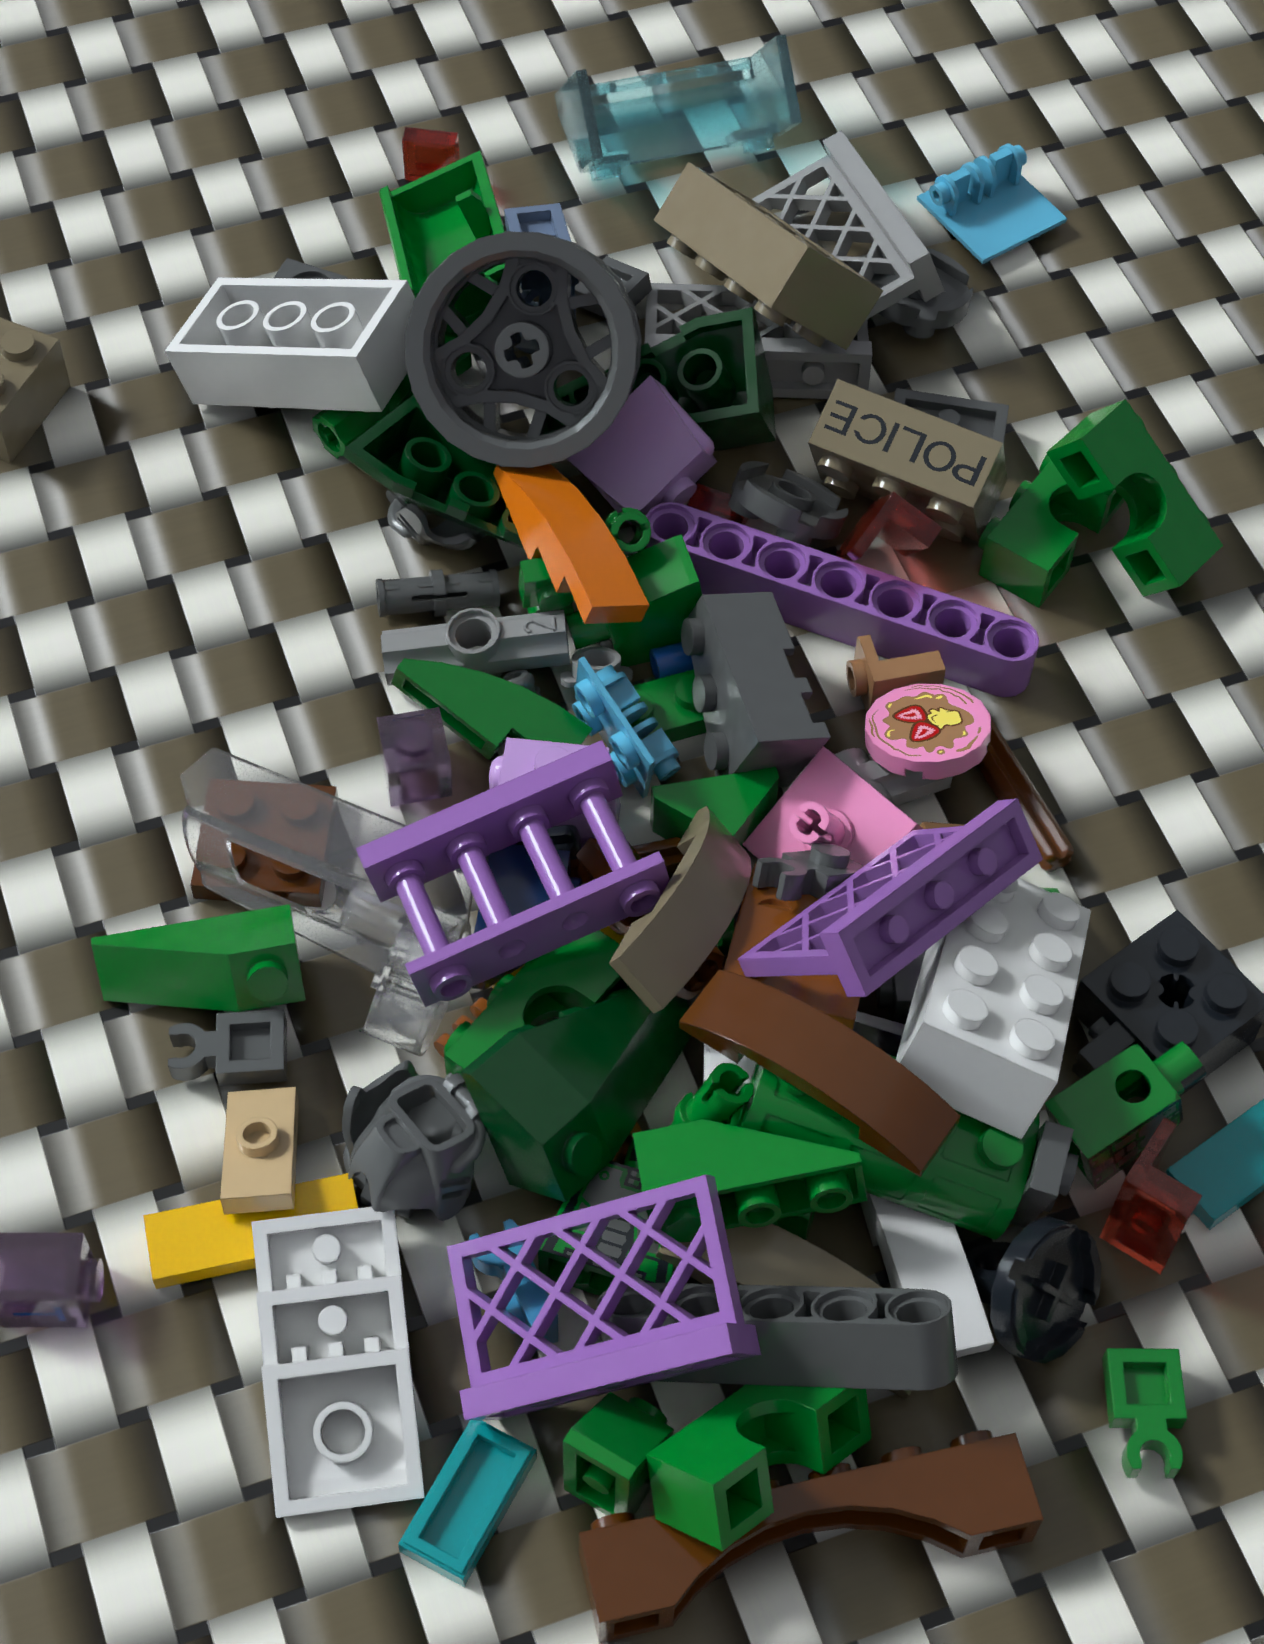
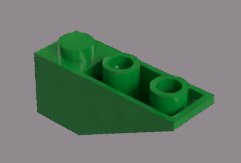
M706 1119L633 1133L642 1192L705 1174L714 1176L725 1229L741 1226L760 1228L768 1226L781 1218L815 1211L819 1213H834L845 1209L850 1204L867 1201L863 1167L859 1152ZM696 1197L676 1202L660 1230L678 1242H691L702 1224ZM653 1209L646 1210L648 1218Z

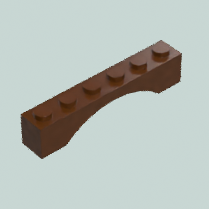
M989 1430L973 1431L952 1440L949 1444L950 1448L924 1454L920 1447H903L883 1455L879 1459L880 1464L852 1470L849 1463H839L825 1474L812 1471L808 1475V1480L780 1486L778 1480L770 1479L774 1513L723 1551L656 1520L655 1515L635 1520L633 1513L621 1512L595 1520L590 1525L591 1530L579 1532V1557L598 1642L604 1643L672 1627L695 1596L728 1567L762 1547L800 1534L843 1528L887 1531L928 1542L960 1558L1032 1542L1044 1518L1016 1432L993 1438L992 1432Z

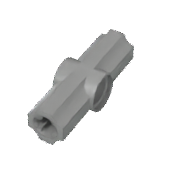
M468 608L456 613L446 624L382 631L381 635L384 672L388 686L393 685L391 682L395 670L404 658L448 663L482 671L499 678L503 672L570 664L564 610L496 618L491 612L482 608ZM475 646H483L482 648L470 649Z

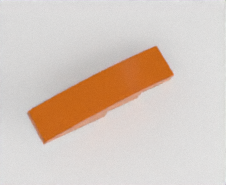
M551 464L533 468L502 467L496 465L493 472L518 531L528 560L542 557L556 593H572L584 624L641 622L649 607L642 588L626 556L603 519L578 488Z

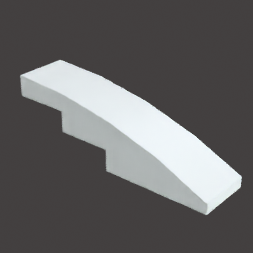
M866 1193L867 1201L860 1202L872 1245H879L891 1288L928 1289L945 1294L952 1304L957 1357L990 1350L994 1344V1339L955 1225Z

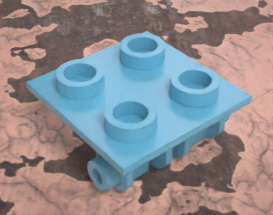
M1004 144L999 147L998 151L990 154L989 158L980 156L973 162L963 164L959 170L949 175L942 174L935 179V184L928 191L917 196V201L982 264L1067 222V218L1021 175L1022 166L1027 162V155L1020 145Z
M584 656L579 658L577 679L574 685L577 702L572 704L573 711L579 720L593 728L589 735L593 736L599 733L609 747L615 770L619 776V782L624 787L633 784L641 797L644 798L648 796L652 775L656 774L660 781H664L681 769L676 760L679 752L662 728L648 735L659 724L655 717L648 718L632 728L630 724L644 715L648 710V706L645 702L637 703L640 701V696L623 671L617 673L613 666L609 665L595 673Z

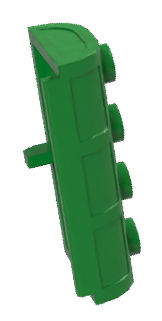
M477 151L393 191H390L388 186L381 188L379 191L399 279L408 281L415 298L428 276L451 253L478 238L505 232L481 151ZM505 264L498 265L484 274L500 283ZM470 283L462 291L454 306L471 325L483 313L492 295ZM447 324L445 333H453L454 331Z
M755 1064L750 1083H753L754 1086L753 1095L742 1106L737 1123L738 1127L859 1152L866 1193L997 1240L1006 1231L1015 1215L1027 1182L1040 1126L1039 1112L1023 1138L1019 1139L955 1110L960 1115L959 1123L920 1177L858 1139L860 1128L858 1125L759 1064Z

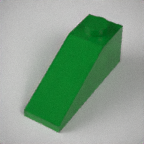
M290 904L91 938V946L104 1001L242 1012L306 1000Z

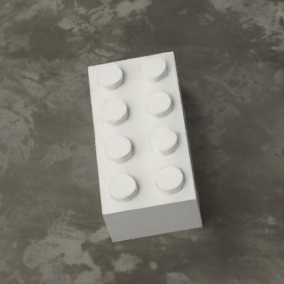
M217 278L166 348L165 353L193 404L382 412L407 374L405 364V331L415 297L407 280Z
M1020 878L1014 881L926 950L896 1061L925 1082L954 1110L1022 1139L1058 1082L1091 910L1076 904L1075 901L1064 894L1049 892Z

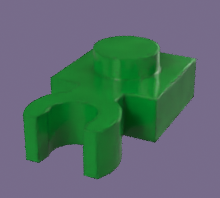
M542 557L520 561L518 587L522 606L527 608L528 614L564 610L565 615L574 612L572 593H556Z
M1107 1348L1102 1357L1109 1428H1130L1131 1437L1121 1457L1125 1475L1127 1478H1137L1142 1469L1140 1452L1143 1450H1153L1163 1459L1165 1478L1174 1479L1181 1468L1183 1452L1179 1441L1167 1428L1182 1429L1187 1420L1179 1349Z

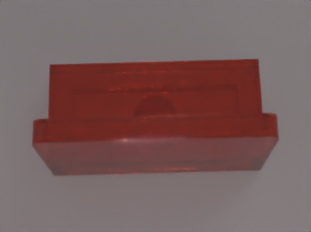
M892 492L869 506L834 556L852 562L856 561L864 555L874 539L879 537L906 557L929 548L942 530V527L897 493Z
M1165 1117L1124 1179L1100 1235L1101 1239L1159 1274L1163 1272L1174 1254L1202 1198L1201 1194L1157 1169L1177 1126L1176 1123Z

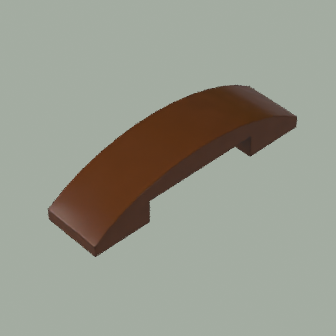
M719 969L679 1021L680 1029L738 1064L746 1056L860 1127L858 1139L920 1177L959 1123L960 1115L941 1096L886 1052L820 1010L754 979Z

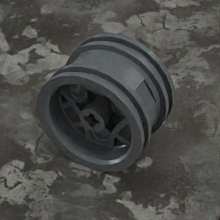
M508 231L478 238L451 253L428 276L413 302L405 331V364L411 389L427 420L448 442L473 458L502 467L533 468L560 462L589 447L614 422L633 391L640 368V327L635 306L622 281L602 259L579 244L539 232ZM505 264L500 283L484 274L498 265ZM533 270L543 272L549 277L552 284L550 298L545 304L540 306L528 304L520 293L522 278ZM571 275L580 280L591 293L571 297ZM470 283L492 295L483 313L471 325L454 306L462 291ZM599 304L606 317L610 334L587 347L578 329L574 309ZM448 324L458 337L445 344V331ZM521 332L526 340L536 338L539 343L540 350L532 354L533 364L530 363L527 356L517 358L514 353L513 347L521 343ZM611 348V362L607 373L593 357ZM466 352L477 354L486 365L485 379L478 386L465 385L456 374L457 360ZM564 371H578L587 379L589 391L584 401L577 404L568 403L558 395L556 389L557 379ZM483 402L484 419L477 415L469 405ZM500 403H515L535 409L528 433H515L500 428ZM549 415L565 424V426L559 429L543 432Z

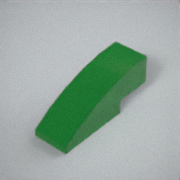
M404 658L397 666L391 684L488 760L493 757L504 742L506 743L507 737L582 745L593 730V728L554 702L523 686L478 670L443 662Z

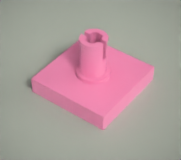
M823 746L746 839L743 846L758 859H781L782 853L807 851L811 850V846L814 843H830L846 848L851 852V860L865 866L911 831L923 828Z

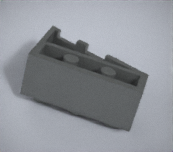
M772 592L702 595L689 616L682 623L681 643L684 653L692 658L695 673L692 696L695 709L699 713L703 712L707 732L704 741V757L707 767L715 771V776L776 767L779 775L778 788L789 787L831 736L825 722H812L804 699H810L813 692L807 677L795 678L786 656L793 655L795 647Z

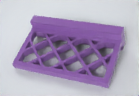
M1018 798L996 801L964 826L911 831L739 957L738 961L745 977L838 975L847 997H867L1043 860Z
M705 1174L447 1246L471 1388L459 1391L464 1420H502L761 1355L755 1325L745 1324L714 1176ZM696 1197L702 1224L687 1248L660 1229L676 1202ZM653 1209L648 1220L637 1214ZM621 1217L641 1230L622 1265L595 1248L609 1221ZM587 1227L582 1238L572 1232L573 1230ZM555 1235L575 1248L557 1282H554L531 1265L544 1240ZM654 1240L682 1258L662 1294L635 1276ZM523 1245L518 1255L508 1249ZM706 1248L708 1252L709 1262H707L705 1259L701 1257ZM490 1253L495 1254L511 1266L493 1299L477 1289L472 1258ZM588 1258L615 1276L596 1311L570 1293ZM695 1268L713 1279L720 1312L696 1318L675 1303ZM524 1276L549 1293L547 1300L531 1327L506 1310ZM628 1286L656 1304L642 1330L631 1335L609 1321ZM562 1304H565L589 1321L575 1348L565 1352L544 1337ZM480 1307L485 1310L483 1317ZM668 1314L680 1321L662 1326ZM498 1321H500L524 1338L509 1366L491 1370L487 1341ZM602 1331L612 1338V1340L596 1343ZM537 1349L547 1355L546 1357L531 1360Z

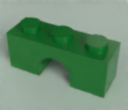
M1126 399L1090 413L1046 452L1078 501L1111 489L1116 490L1124 498L1130 513V525L1125 537L1111 550L1143 597L1180 587L1223 546L1211 528L1208 518L1199 510L1178 478L1175 468L1166 460L1146 430L1143 420L1134 412Z
M1046 454L1040 466L1039 475L1032 483L1028 480L1021 483L1012 497L1009 511L1002 519L995 516L985 527L978 543V547L984 550L979 575L1040 608L1068 573L1079 533L1059 522H1075L1099 534L1124 503V498L1116 490L1111 489L1078 501Z
M598 930L527 962L515 976L512 974L505 975L491 991L487 1000V1007L472 1024L468 1021L463 1022L449 1037L444 1048L446 1075L449 1073H461V1071L511 1030L527 1024L535 1026L547 1018L559 1017V1012L574 1006L587 1008L607 1000L611 992L629 986L609 964L620 944Z
M744 1385L646 1454L655 1519L718 1550H725L774 1513L768 1466L798 1464L825 1474L872 1439L866 1389Z

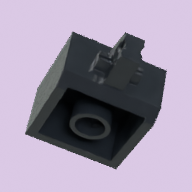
M1176 910L1080 980L1071 1012L1089 1029L1088 1034L1093 1040L1078 1052L1076 1056L1077 1062L1073 1065L1072 1071L1081 1079L1130 1046L1136 1044L1144 1050L1153 1062L1183 1041L1204 1066L1207 1075L1204 1077L1206 1078L1255 1040L1264 1021V994L1179 910ZM1198 1081L1197 1083H1195L1193 1086H1191L1190 1088H1188L1186 1091H1184L1183 1093H1181L1179 1096L1181 1097L1183 1094H1185L1188 1090H1190L1192 1087H1194V1086H1195L1196 1084H1198L1200 1081Z

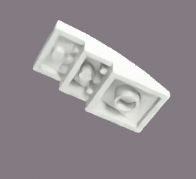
M372 1207L252 1221L258 1285L256 1296L263 1358L261 1369L276 1518L425 1498L395 1210L375 1212Z

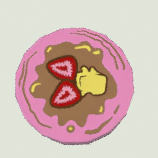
M913 684L896 688L876 699L866 713L865 747L876 763L897 775L906 777L907 769L914 772H922V779L940 780L963 774L979 764L987 753V745L990 742L991 715L981 700L962 689L943 684Z

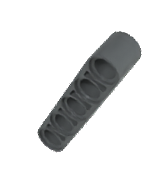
M668 1283L647 1284L662 1294ZM686 1283L675 1302L696 1318L720 1312L714 1284ZM737 1285L745 1324L755 1325L761 1355L656 1382L914 1391L934 1390L952 1382L959 1373L951 1300L941 1292L928 1289ZM628 1286L609 1321L629 1335L639 1333L656 1304ZM607 1290L604 1291L597 1299V1307L599 1306ZM668 1314L662 1326L680 1321ZM602 1331V1342L612 1340L610 1336Z

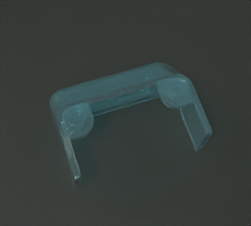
M786 34L775 36L751 57L589 85L587 70H578L572 74L554 95L558 117L580 173L590 172L592 181L619 177L623 175L621 167L740 145L743 147L744 154L765 151L775 147L773 138L785 134L802 122Z

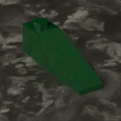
M753 307L697 317L679 326L681 332L653 347L648 342L641 346L640 368L633 391L651 375L668 390L670 395L711 438L714 443V451L776 441L773 388ZM584 375L557 388L558 395L562 400L573 404L584 401L589 391L588 381ZM549 415L543 432L559 429L565 426V424Z
M414 395L345 448L343 456L407 504H415L421 510L524 549L493 474L496 464L473 458L448 442L427 420Z
M627 986L611 992L607 1000L587 1008L574 1006L559 1012V1018L540 1026L527 1024L509 1031L461 1071L509 1185L567 1202L613 1160L692 1036L679 1028L680 1019L689 1009L686 999L676 995L664 1009L653 1014L637 994Z

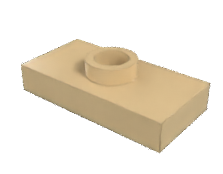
M296 1087L228 1092L220 1195L224 1214L294 1209L299 1113Z

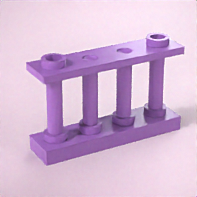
M602 740L355 848L380 903L399 896L424 956L406 963L405 966L425 1007L439 1001L457 999L466 994L471 987L629 916H642L654 909L670 881L665 862L659 851L637 860L608 804V802L623 796L612 758ZM583 814L612 872L574 888L547 829ZM522 841L550 900L512 916L485 857ZM460 868L487 928L449 944L424 884Z

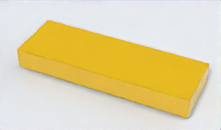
M348 1173L295 1184L294 1209L224 1214L221 1200H215L143 1215L152 1280L155 1288L160 1289L256 1268L252 1221L357 1209L358 1205L353 1179H348Z

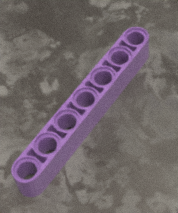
M675 502L660 503L652 507L646 514L652 533L650 542L645 549L682 534L703 595L772 592L784 623L853 647H856L858 636L870 635L877 655L888 659L939 650L946 668L945 679L994 696H1016L1029 685L1038 651L1039 637L1031 624L1020 618Z

